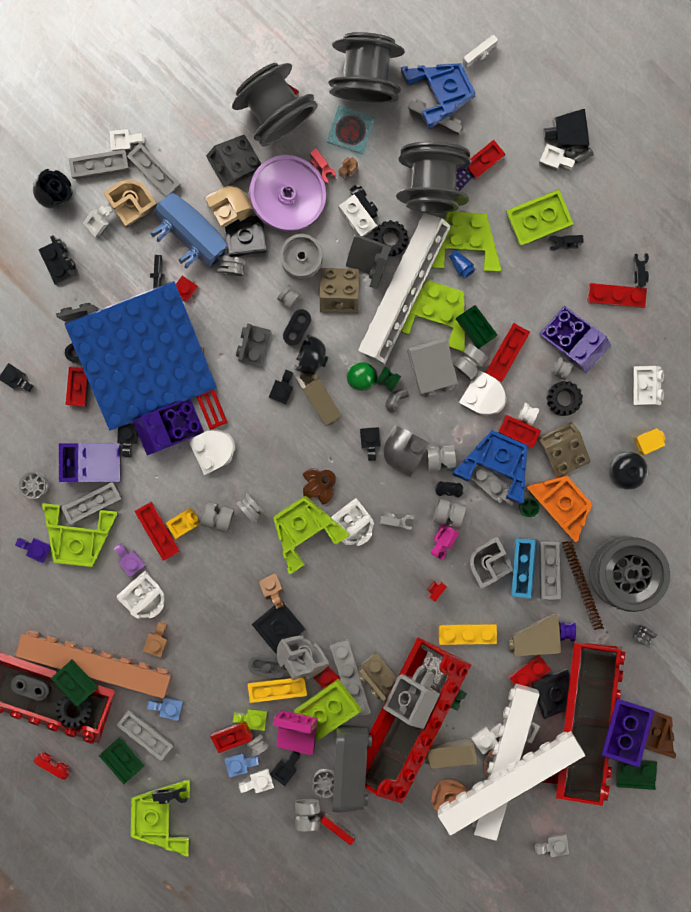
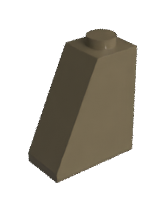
M302 373L296 377L325 426L335 423L342 415L316 373Z
M552 613L511 635L512 640L508 641L509 652H512L514 656L561 653L558 614Z
M471 738L431 745L425 757V764H429L430 769L478 764L474 743Z

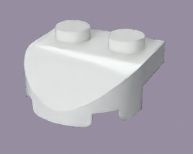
M478 370L459 403L480 416L488 417L495 413L498 414L504 408L507 397L504 387L498 380Z
M214 429L188 440L204 475L232 461L235 443L228 433Z
M357 498L331 517L351 534L341 541L345 545L360 546L366 543L372 536L374 522Z
M146 571L140 574L116 596L130 611L131 615L138 619L140 617L153 618L161 612L164 606V594L160 585Z

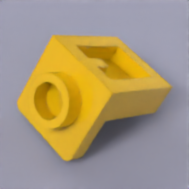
M189 508L166 522V525L174 538L177 539L200 525L197 514Z

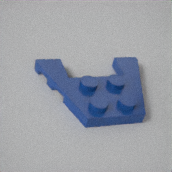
M461 63L438 64L436 67L428 68L425 65L408 69V66L401 67V73L407 85L426 79L436 98L438 106L422 111V116L428 129L475 97V90Z
M491 430L470 455L454 470L453 475L469 482L476 465L513 480L506 499L522 505L524 502L527 445Z

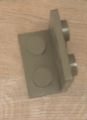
M321 268L320 312L358 313L359 269Z
M572 422L538 438L540 445L548 456L556 478L591 462L581 433Z
M377 652L359 666L358 676L365 684L369 683L372 686L371 692L377 699L381 698L385 701L387 699L386 695L391 691L397 679L396 675Z

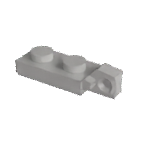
M479 465L475 466L470 479L495 501L501 503L504 500L509 506H512L515 502L506 499L510 489L508 488L509 486L492 471Z

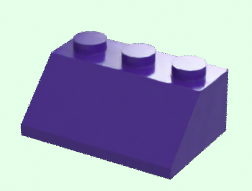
M616 699L601 755L624 764L640 767L655 710Z

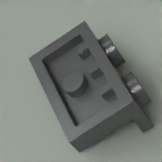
M247 323V327H243L241 332V338H243L242 346L238 345L236 357H239L238 361L262 367L271 330Z

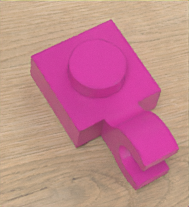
M442 524L434 538V541L437 543L432 549L431 555L444 560L447 553L446 548L451 550L459 532Z

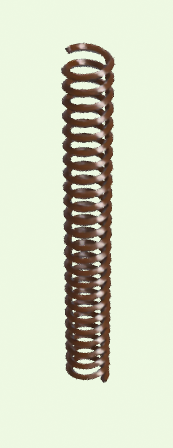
M572 541L562 542V544L568 543L562 546L563 548L568 547L564 551L571 550L565 553V555L571 554L566 558L574 557L568 560V562L574 561L569 564L570 566L575 565L570 569L577 568L572 571V573L578 572L573 576L581 575L574 580L581 579L576 583L584 582L577 586H584L579 591L587 589L580 592V594L587 593L581 596V598L588 597L583 602L590 600L584 603V605L591 604L585 608L593 607L587 610V612L594 611L588 614V616L596 614L589 618L590 620L597 618L590 623L598 622L592 625L593 627L600 625L593 630H604L601 623L602 620H599L598 609H595L597 606L594 605L595 602H592L594 600L591 598L593 595L590 594L591 591H588L590 588L586 584L587 581L585 580L584 573H582V566H579V559H576L575 548H572L574 545L571 544Z

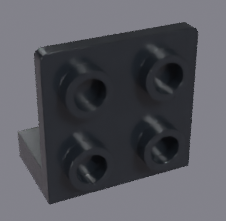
M52 235L50 236L52 243L38 250L54 284L57 285L76 276L74 270L77 267L73 259H70L66 254L69 251L65 242Z

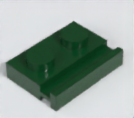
M476 305L455 318L478 349L498 336Z
M73 659L51 677V680L76 707L98 689V686Z
M121 736L99 755L123 784L146 765Z
M641 760L640 767H634L617 761L616 787L656 790L657 761Z

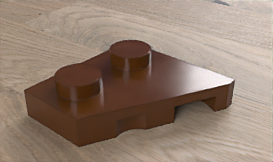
M654 711L644 749L675 759L676 753L673 748L674 733L672 732L673 721L671 716Z

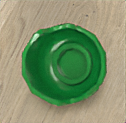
M365 362L354 363L349 367L346 375L348 384L353 389L360 391L370 390L376 384L375 382L378 378L374 367Z

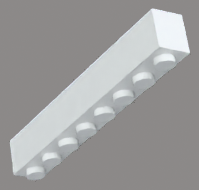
M424 213L419 221L406 252L402 256V260L385 292L384 298L377 308L373 321L370 323L369 329L361 342L358 351L365 356L381 363H386L451 227L442 218Z
M516 683L514 689H510L508 696L510 704L509 707H505L503 712L505 721L498 729L497 736L500 738L498 744L495 743L493 746L492 754L494 758L493 762L489 761L487 773H489L487 780H489L493 773H501L506 770L507 765L520 761L539 698V691L537 689ZM508 802L471 823L474 835L496 841Z
M570 731L559 734L553 742L542 744L538 751L527 753L521 761L510 763L507 765L506 770L501 773H493L489 780L484 783L482 781L478 782L472 787V790L467 793L465 791L461 792L452 802L449 803L447 801L440 805L438 817L449 835L451 836L584 757V751L573 733Z

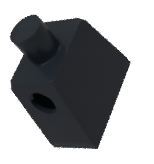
M585 109L555 117L553 127L543 128L544 140L555 139L557 148L567 149L573 147V149H587L590 143Z

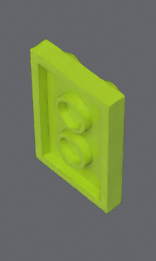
M560 189L506 210L507 217L520 247L574 225Z
M337 679L298 706L294 712L318 718L316 741H318L360 713L362 709L341 681Z

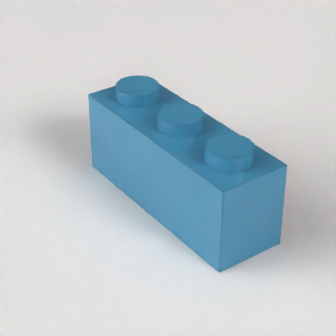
M516 538L512 583L513 597H533L538 539Z

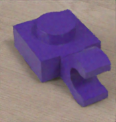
M18 538L15 544L17 547L28 550L26 556L41 563H45L51 549L50 544L37 538H33L32 542Z

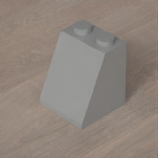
M447 337L408 349L407 352L420 395L425 394V397L435 395L436 390L443 389L446 392L455 389L454 385H457L458 381Z

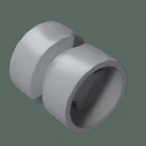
M468 344L463 351L464 356H459L453 365L461 374L472 380L478 372L477 367H483L488 361V357L472 344Z
M443 446L442 449L438 447L427 448L428 471L437 472L441 468L445 471L455 470L456 457L454 446Z
M440 498L433 522L443 525L448 523L450 527L460 529L466 505L459 503L452 505L451 501Z
M208 501L201 525L208 528L215 526L218 531L227 533L233 518L234 509L225 506L220 508L219 504Z
M317 799L295 801V813L298 814L295 818L296 830H319L321 824L320 817L317 814L320 813V801Z

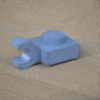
M165 697L163 702L150 699L147 709L161 711L159 717L178 721L183 701Z
M244 753L225 757L224 759L229 778L248 773V767L256 766L260 763L258 755L245 758Z

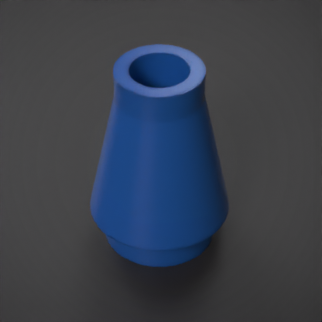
M458 250L449 255L458 275L462 276L463 279L469 277L476 270L473 267L474 264Z

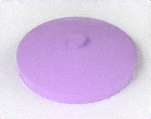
M280 155L268 159L258 167L250 183L249 198L255 214L263 223L279 231L293 232L310 226L319 217L326 201V187L321 174L311 163L297 156Z

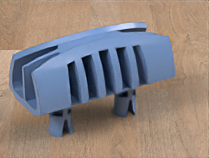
M173 192L158 203L154 216L162 224L151 232L152 237L158 235L157 242H160L169 232H172L190 249L179 259L180 264L188 260L184 268L187 269L197 258L209 268H212L218 261L219 256L225 254V248L228 246L222 236L196 209Z

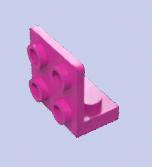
M281 710L275 716L273 726H278L277 747L313 755L318 718Z

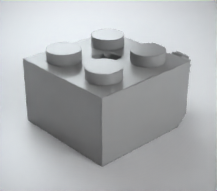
M420 666L413 677L404 674L397 677L383 709L408 725L424 729L440 693L430 688L435 678L434 673L431 671L426 673L427 670Z

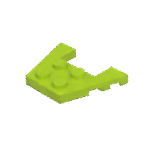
M447 213L445 221L451 227L431 268L444 269L445 249L484 252L483 272L501 273V265L487 213Z
M427 280L421 288L400 332L409 335L415 316L453 328L448 342L449 348L463 352L465 349V331L455 318L464 313V291Z
M306 496L300 498L273 517L279 541L281 540L283 556L287 562L289 575L305 565L295 547L319 531L325 529L335 545L351 535Z
M42 503L54 563L93 567L118 512L100 510L98 529L59 525L61 505Z
M184 780L156 790L187 787V791L180 792V796L182 798H190L191 780ZM155 790L133 796L131 800V837L188 857L189 837H169L170 803L159 804L158 801L153 802L152 794Z

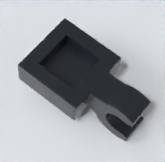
M583 235L551 236L549 240L556 241L557 245L550 247L549 250L556 251L560 246H567V249H577L584 243Z
M648 253L644 254L643 261L638 260V254L633 256L635 287L643 288L649 281V273L645 271L644 266L649 260Z
M10 363L6 365L0 375V381L15 390L18 385L29 392L34 387V385L23 379L26 373Z
M285 370L281 382L275 380L269 398L287 405L294 388L289 385L293 372Z
M134 424L118 427L117 443L123 444L122 457H132V444H138V435Z
M379 427L360 429L361 448H367L368 461H375V447L381 446Z
M293 751L287 761L281 758L270 772V776L286 786L297 771L293 766L301 754Z
M187 787L155 790L152 794L153 802L158 801L159 804L170 803V800L176 799L180 803H185L188 801V797L182 798L180 792L187 791Z

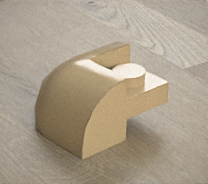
M125 179L103 192L125 227H128L141 217H146L157 206L147 188L141 182Z
M222 187L204 197L222 228L238 219L242 221L255 213L250 199L238 187Z

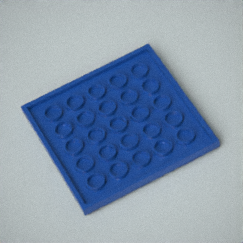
M175 281L64 323L109 431L131 423L134 419L181 400L186 401L217 388Z

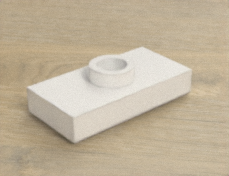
M490 36L464 56L463 65L468 68L478 59L480 61L485 59L489 55L488 52L497 45L498 39L496 36Z

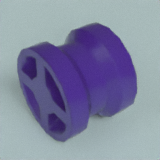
M559 622L560 641L565 639L575 641L576 623L565 624L564 622Z

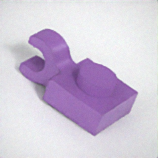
M122 543L114 548L122 558L118 563L129 577L145 566V563L134 550L129 553Z

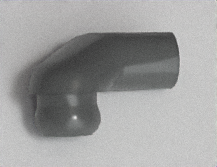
M573 147L565 150V157L575 160L574 163L577 164L594 155L590 147L582 152L574 150Z
M407 388L389 394L385 402V407L389 412L393 413L398 409L397 404L400 399L409 397Z

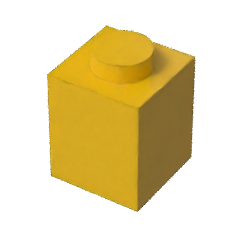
M658 428L633 438L640 455H646L666 446L664 443L666 438Z

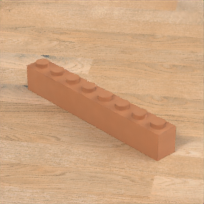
M32 630L21 634L16 657L61 669L73 659L89 678L163 699L167 695L172 674L168 673V669L161 667L153 669L150 668V664L139 662V664L132 663V659L127 657H120L118 659L113 657L112 653L102 651V654L94 652V648L88 646L83 648L76 647V643L71 641L62 643L53 636L41 637L38 632Z

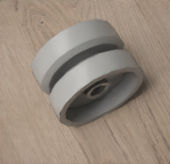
M293 235L281 247L280 258L282 267L291 277L300 280L309 279L320 270L323 261L321 246L310 235ZM305 254V258L299 259L298 255Z

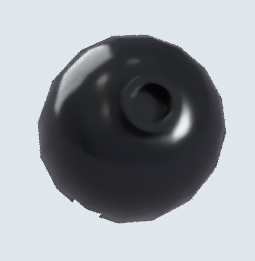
M45 169L40 172L33 183V195L43 207L49 209L59 208L66 204L72 196L71 182L62 172Z
M308 334V341L304 340L296 359L299 361V364L294 366V370L305 374H312L317 372L321 366L325 367L328 356H325V344L320 339Z
M622 452L616 455L610 463L609 476L612 482L619 488L626 490L636 489L647 479L649 473L648 465L645 459L637 453Z

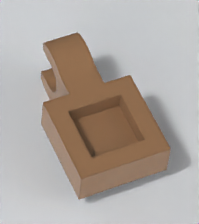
M347 157L342 162L343 166L339 169V174L344 179L347 176L351 177L358 170V162L354 157L350 159Z
M276 573L258 581L266 600L271 598L277 609L284 606L279 596L284 590Z
M159 622L155 634L151 632L148 634L143 648L144 652L161 658L168 638L163 637L167 626L166 623Z

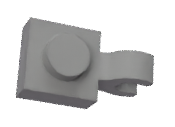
M385 512V516H380V524L403 527L407 530L412 529L411 526L405 524L407 519H414L411 515H406L399 519L396 518L397 514Z
M566 834L546 836L547 842L534 844L537 855L549 852L550 857L569 854Z

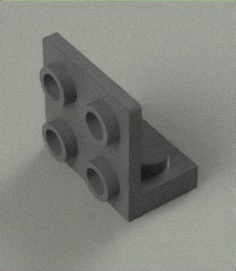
M245 135L215 145L206 155L223 187L231 186L238 178L255 172L261 165Z
M355 234L346 266L370 274L369 278L372 280L369 287L377 289L391 246Z
M91 303L80 304V308L72 309V307L60 309L61 312L56 313V316L62 321H68L100 309L95 305H91Z

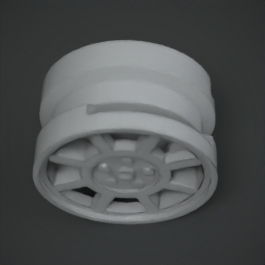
M219 256L218 262L220 267H218L217 273L244 276L242 268L245 265V260L238 257Z
M38 472L26 473L19 481V490L28 499L43 497L49 488L46 477Z
M248 493L243 501L237 503L238 507L253 523L258 521L260 514L264 515L266 513Z
M320 769L313 776L312 789L321 798L332 797L334 771L331 769Z

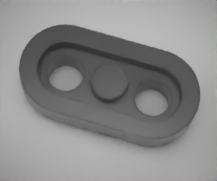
M255 655L248 663L251 673L270 678H281L287 670L284 667L280 671H275L274 665H279L278 659L268 656ZM260 661L262 666L257 668L255 662Z
M25 674L17 675L11 682V688L15 693L34 700H43L50 693V686L46 681ZM18 682L23 683V688L18 687ZM36 688H40L42 693L38 694Z

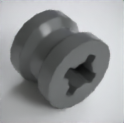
M640 625L639 632L634 634L633 638L650 648L653 638H656L657 634Z

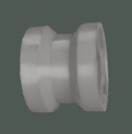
M287 285L279 294L277 300L284 302L285 306L290 309L301 294L294 292L292 287Z
M559 357L551 373L554 375L558 374L562 379L566 380L574 363L566 362L564 358Z
M262 734L256 735L252 741L245 743L246 747L251 749L253 757L269 748V745L263 741Z

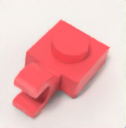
M314 149L310 153V162L316 169L319 168L322 171V179L327 184L329 181L326 175L330 173L335 178L336 172L329 167L319 151Z

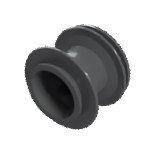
M352 32L332 42L334 49L345 53L343 77H335L328 81V84L331 86L329 88L331 95L350 101L366 103H390L398 100V93L401 91V88L397 84L388 81L390 58L404 55L405 50L403 47L395 44L393 38L376 33Z
M272 63L261 68L246 79L236 91L235 95L237 97L232 103V109L242 110L249 107L262 124L254 135V140L260 141L259 143L262 147L271 145L290 134L303 124L318 107V104L314 101L313 94H306L297 98L285 81L292 70L291 63L280 65Z
M432 141L415 142L401 148V155L398 157V161L402 165L412 168L411 188L399 191L396 194V198L400 202L405 203L407 208L423 213H449L458 210L459 206L465 205L470 201L467 194L456 190L457 170L465 169L472 163L469 158L470 151L467 148L457 144Z
M620 536L606 541L597 549L591 560L589 576L594 591L605 603L623 611L638 612L651 608L665 595L670 582V568L666 556L654 543L638 537ZM634 557H637L639 560L637 565L633 564ZM620 559L625 560L623 567L619 566L618 562ZM643 568H645V576L641 573ZM629 570L635 571L634 578L627 576ZM615 572L620 573L618 580H615L613 577ZM642 581V584L637 588V582ZM628 583L629 588L623 591L622 585Z

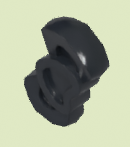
M440 481L435 486V492L438 496L446 494L447 496L454 495L459 498L464 493V488L460 482Z

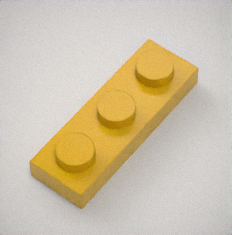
M439 625V645L497 644V625Z
M283 678L248 683L250 703L307 696L306 680L304 678L296 680Z

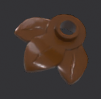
M311 468L305 471L303 477L308 482L303 488V496L308 498L318 496L322 505L328 503L334 495L335 474L327 469L320 471L316 468ZM324 476L329 478L328 483L323 481Z

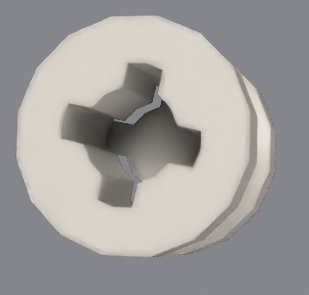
M525 402L517 420H524L528 425L532 426L539 408H532Z

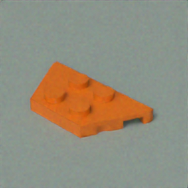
M566 475L527 486L526 489L575 543L578 542L579 535L593 504Z

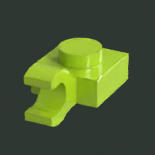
M248 708L247 714L234 712L233 722L241 723L246 721L249 729L265 731L267 710Z

